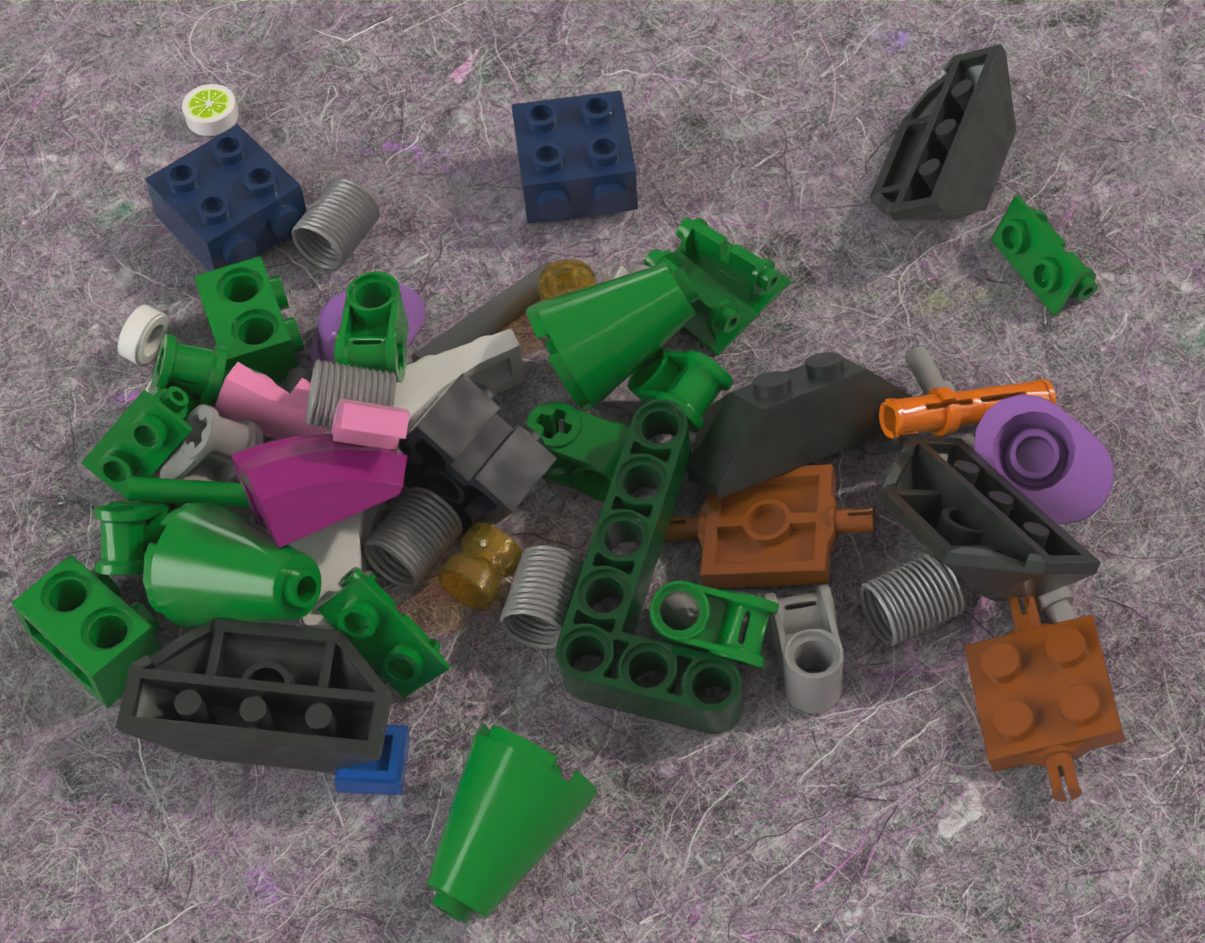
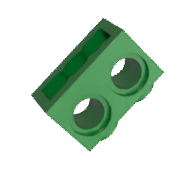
M261 256L194 276L215 344L224 346L227 349L225 371L232 369L239 362L247 368L255 369L268 376L275 383L285 381L288 370L298 368L294 353L305 349L295 318L291 317L283 320L281 310L288 309L289 304L280 276L268 278Z
M70 554L11 603L28 636L108 708L123 695L130 664L146 655L151 657L161 650L156 637L161 628L154 616L142 604L135 602L129 606L119 597L121 595L120 590L109 575L95 572V567L89 571ZM79 606L78 608H76V609H74V610H72V611H69L70 609ZM121 642L115 647L107 648L113 643Z

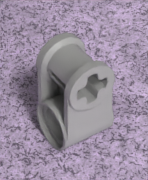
M206 404L197 406L185 420L186 423L193 427L192 431L160 465V478L235 482L238 476L231 454L262 444L263 430L261 425L249 419L236 422L219 416L218 411L214 407ZM175 504V505H176L177 508H179V507L183 506L184 504Z
M828 584L817 586L815 593L778 599L774 593L764 594V599L779 604L778 613L769 617L766 630L772 651H775L784 694L788 702L797 710L806 713H821L831 709L838 703L842 694L843 647L838 633L834 601ZM807 669H818V670H821V671H823V672H820V673H808V672H805L804 670H807Z

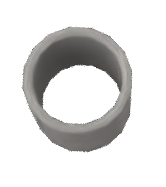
M335 178L327 184L323 192L320 193L314 203L311 204L310 208L296 223V226L293 227L291 232L293 242L301 254L315 265L332 270L341 268L380 217L379 206L374 197L358 183L349 179Z
M318 359L315 362L306 411V424L308 426L313 424L314 427L321 425L322 428L327 426L330 430L340 399L393 406L396 390L395 373L392 371L389 374L387 370L382 372L380 369L376 371L374 368L370 370L368 367L363 369L362 366L357 368L356 365L351 367L350 364L345 366L344 363L339 365L338 362L335 364L331 361L327 363L326 360L321 362Z
M422 487L410 488L409 492L405 494L396 507L386 516L385 520L382 521L381 525L375 529L374 533L363 544L365 557L374 569L388 581L403 588H416L422 578L425 577L452 542L461 534L463 530L461 518L449 502L437 493Z
M535 545L523 551L506 602L504 603L505 606L499 618L500 625L508 636L530 647L539 649H552L556 647L583 563L577 556L565 549L551 545Z
M931 551L928 554H923L920 558H915L914 561H909V563H904L903 566L887 571L886 574L868 580L867 583H862L859 591L862 609L868 623L877 637L890 647H895L896 644H901L902 641L906 642L912 636H917L918 633L922 634L923 631H928L929 628H934L935 625L939 626L940 623H945L951 617L956 618L957 615H962L965 609V596L958 576Z

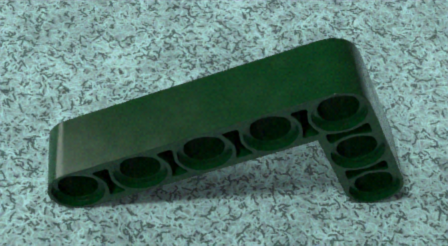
M653 400L637 409L632 418L556 644L555 656L566 690L573 697L583 702L703 733L720 734L736 726L743 715L742 681L738 669L732 662L721 656L634 635L691 457L690 435L685 412L676 403L669 400ZM659 434L674 436L672 440L663 444L649 441L652 437ZM643 487H651L658 490L654 495L645 499H637L630 496L635 490ZM634 542L640 545L631 554L617 555L612 552L613 548L620 543ZM605 598H616L622 601L619 607L607 613L597 612L592 609L598 601ZM586 655H597L603 658L602 663L596 669L588 672L572 668L577 660ZM646 671H659L666 675L664 681L655 687L643 688L634 683L636 678ZM711 686H719L729 692L725 700L716 704H706L697 698L702 690Z

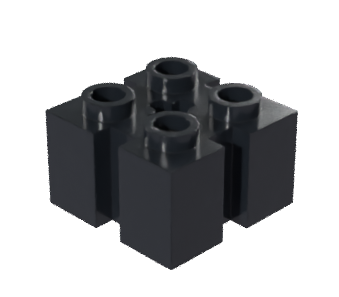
M462 373L412 421L407 428L406 439L399 438L398 448L407 455L403 484L409 489L414 487L429 489L449 502L461 518L463 527L461 535L471 543L485 533L493 523L496 525L513 513L557 458L545 448L544 441L532 428L524 424H516L512 428L496 413L500 407L495 395L487 387L478 382L471 381Z

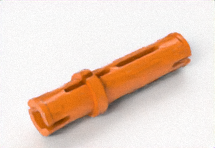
M1043 378L1030 382L953 391L945 386L936 387L929 390L927 395L885 399V402H882L880 405L879 422L883 433L891 439L932 432L935 436L939 437L949 436L956 433L958 428L977 426L985 412L1002 399L1023 394L1041 396L1056 405V394L1052 384Z

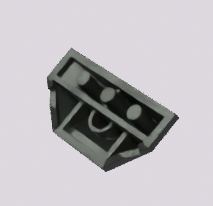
M1001 44L954 55L943 68L946 74L926 89L902 119L869 197L873 204L893 221L942 219L963 214L969 215L987 209L1017 131L1007 55Z
M823 352L814 354L806 359L804 365L785 372L775 371L761 374L753 379V384L732 391L711 404L703 415L704 425L699 430L687 466L688 478L718 498H722L884 434L879 422L881 403L885 402V399L888 398L900 399L912 396L869 369L843 358L839 353Z
M908 437L903 446L902 453L891 468L877 498L945 566L970 584L979 595L993 601H1007L1010 597L1042 596L1097 574L1101 563L961 438Z
M214 618L173 640L151 657L146 655L130 664L116 728L119 732L199 759L331 772L381 759L392 693L342 631Z

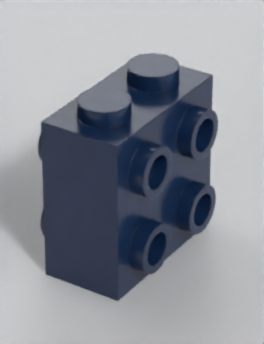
M621 90L511 104L527 224L638 210L636 169Z
M238 124L145 179L156 217L208 271L252 259L281 240L291 237L293 227L296 226V223L307 211L301 185Z

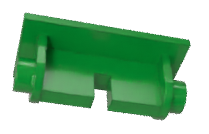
M1019 195L1014 196L991 240L1052 315L1058 316L1068 298L1077 297L1080 301L1090 298L1097 291L1096 273L1091 268L1085 267L1073 251L1066 252L1064 249L1066 243L1047 222V215L1042 210H1034L1032 207H1028Z
M687 217L679 224L676 236L681 239V245L677 249L755 310L758 315L791 284L790 278L775 270L774 261L768 258L763 260L740 245L731 244L725 236L708 227L707 222L702 218L692 220Z
M654 249L646 256L643 265L649 267L667 263L672 272L682 267L684 268L701 299L691 304L696 316L683 328L717 356L759 316L755 310L678 249L674 253L670 250L661 251L660 249Z
M171 386L168 389L158 390L152 396L146 390H143L80 464L127 499L129 476L151 477L192 431L193 427L183 420L188 412L187 404L189 402L185 391L179 387Z
M356 566L349 570L339 581L338 585L342 589L320 603L316 609L336 630L342 631L364 659L405 698L448 671L450 665L438 651L440 643L435 638L430 639L406 613L401 615L395 609L396 602L374 581L376 576L371 571L363 573Z

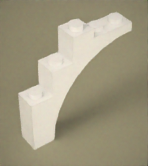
M512 328L491 336L479 337L471 343L437 355L422 357L416 362L406 365L404 380L402 383H396L393 406L409 410L408 426L437 396H440L462 373L471 381L478 382L487 387L494 395L525 382L520 344ZM332 430L327 431V432H324L323 434H326V433H331V434H332ZM386 501L288 544L311 557L318 565L321 573L320 596L311 612L300 619L303 627L336 630L316 608L320 603L342 589L338 583L349 570L357 566L363 573L367 572L369 561L365 557L363 544L374 533L375 526Z

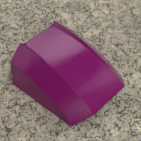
M331 433L289 437L262 443L231 454L236 474L254 517L258 522L262 521L279 548L398 496L403 488L407 455L399 448L396 451L333 441Z

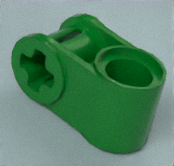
M368 272L356 277L348 285L341 327L335 338L334 359L335 363L338 362L339 365L344 363L345 366L350 364L351 367L356 365L357 368L362 366L363 369L368 367L370 370L374 368L376 371L380 369L382 372L387 370L389 374L393 371L396 375V383H402L406 369V344L409 324L399 283L394 276L386 272Z
M165 334L160 346L157 363L152 373L150 394L154 396L158 390L168 389L171 386L184 390L189 398L187 404L188 412L183 419L184 421L197 406L205 404L210 406L221 388L227 359L226 347L216 345L212 350L178 343L176 336Z
M661 348L630 376L628 389L644 403L653 400H669L676 403L685 412L689 431L699 432L704 425L701 418L720 391H728L731 388L734 380L723 367L698 351L681 352Z
M553 401L535 407L528 416L526 426L532 428L540 435L544 441L545 448L557 458L542 478L574 488L595 500L604 502L629 427L622 423L607 421L577 410L566 403ZM560 419L564 420V432H561Z
M111 501L107 505L95 507L94 518L101 523V557L94 562L95 572L105 575L143 574L144 555L149 542L158 543L161 534L166 528L165 525L160 523L167 514L177 509L176 505L172 503Z
M673 581L665 584L656 592L650 604L649 620L653 630L661 638L669 642L706 651V653L721 656L731 662L763 668L766 659L760 652L769 617L778 613L779 604L737 591L718 590L688 581ZM675 594L684 595L695 603L697 620L691 628L674 630L663 622L660 607L667 597ZM745 614L748 619L742 642L739 644L738 636Z

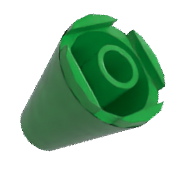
M663 263L537 302L526 308V314L537 339L539 340L547 336L544 340L550 354L547 358L575 403L580 408L583 407L584 412H587L597 407L693 319L696 313L691 304L701 298L683 267L672 272L668 264Z
M186 503L167 514L160 523L165 525L166 528L161 534L158 543L149 542L144 555L143 583L150 605L157 613L164 614L171 621L170 623L187 629H195L214 618L258 623L301 619L314 608L321 592V573L318 565L311 557L288 544L279 548L271 534L229 510L211 503Z
M485 723L481 724L473 737L426 885L436 892L431 904L463 924L468 923L472 914L485 920L592 805L598 794L597 788L576 770L570 781L561 777L563 771L555 764L558 757L531 741L502 727L493 725L490 730Z

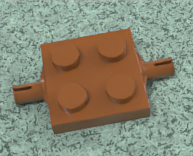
M809 465L798 467L722 498H718L708 491V497L701 507L699 515L671 518L664 542L700 541L702 546L700 577L703 585L706 587L734 588L830 584L832 549L838 540L839 534L876 533L877 517L875 506L838 509L835 502L837 478L833 465Z
M1010 597L1008 605L1011 608L1015 630L1004 636L964 645L988 761L993 772L1022 765L1047 766L1053 799L1059 802L1067 801L1062 777L1065 776L1071 800L1080 797L1082 790L1079 787L1073 760L1078 759L1092 749L1126 742L1093 614L1054 624H1041L1036 597H1023L1026 609L1025 615L1019 597Z

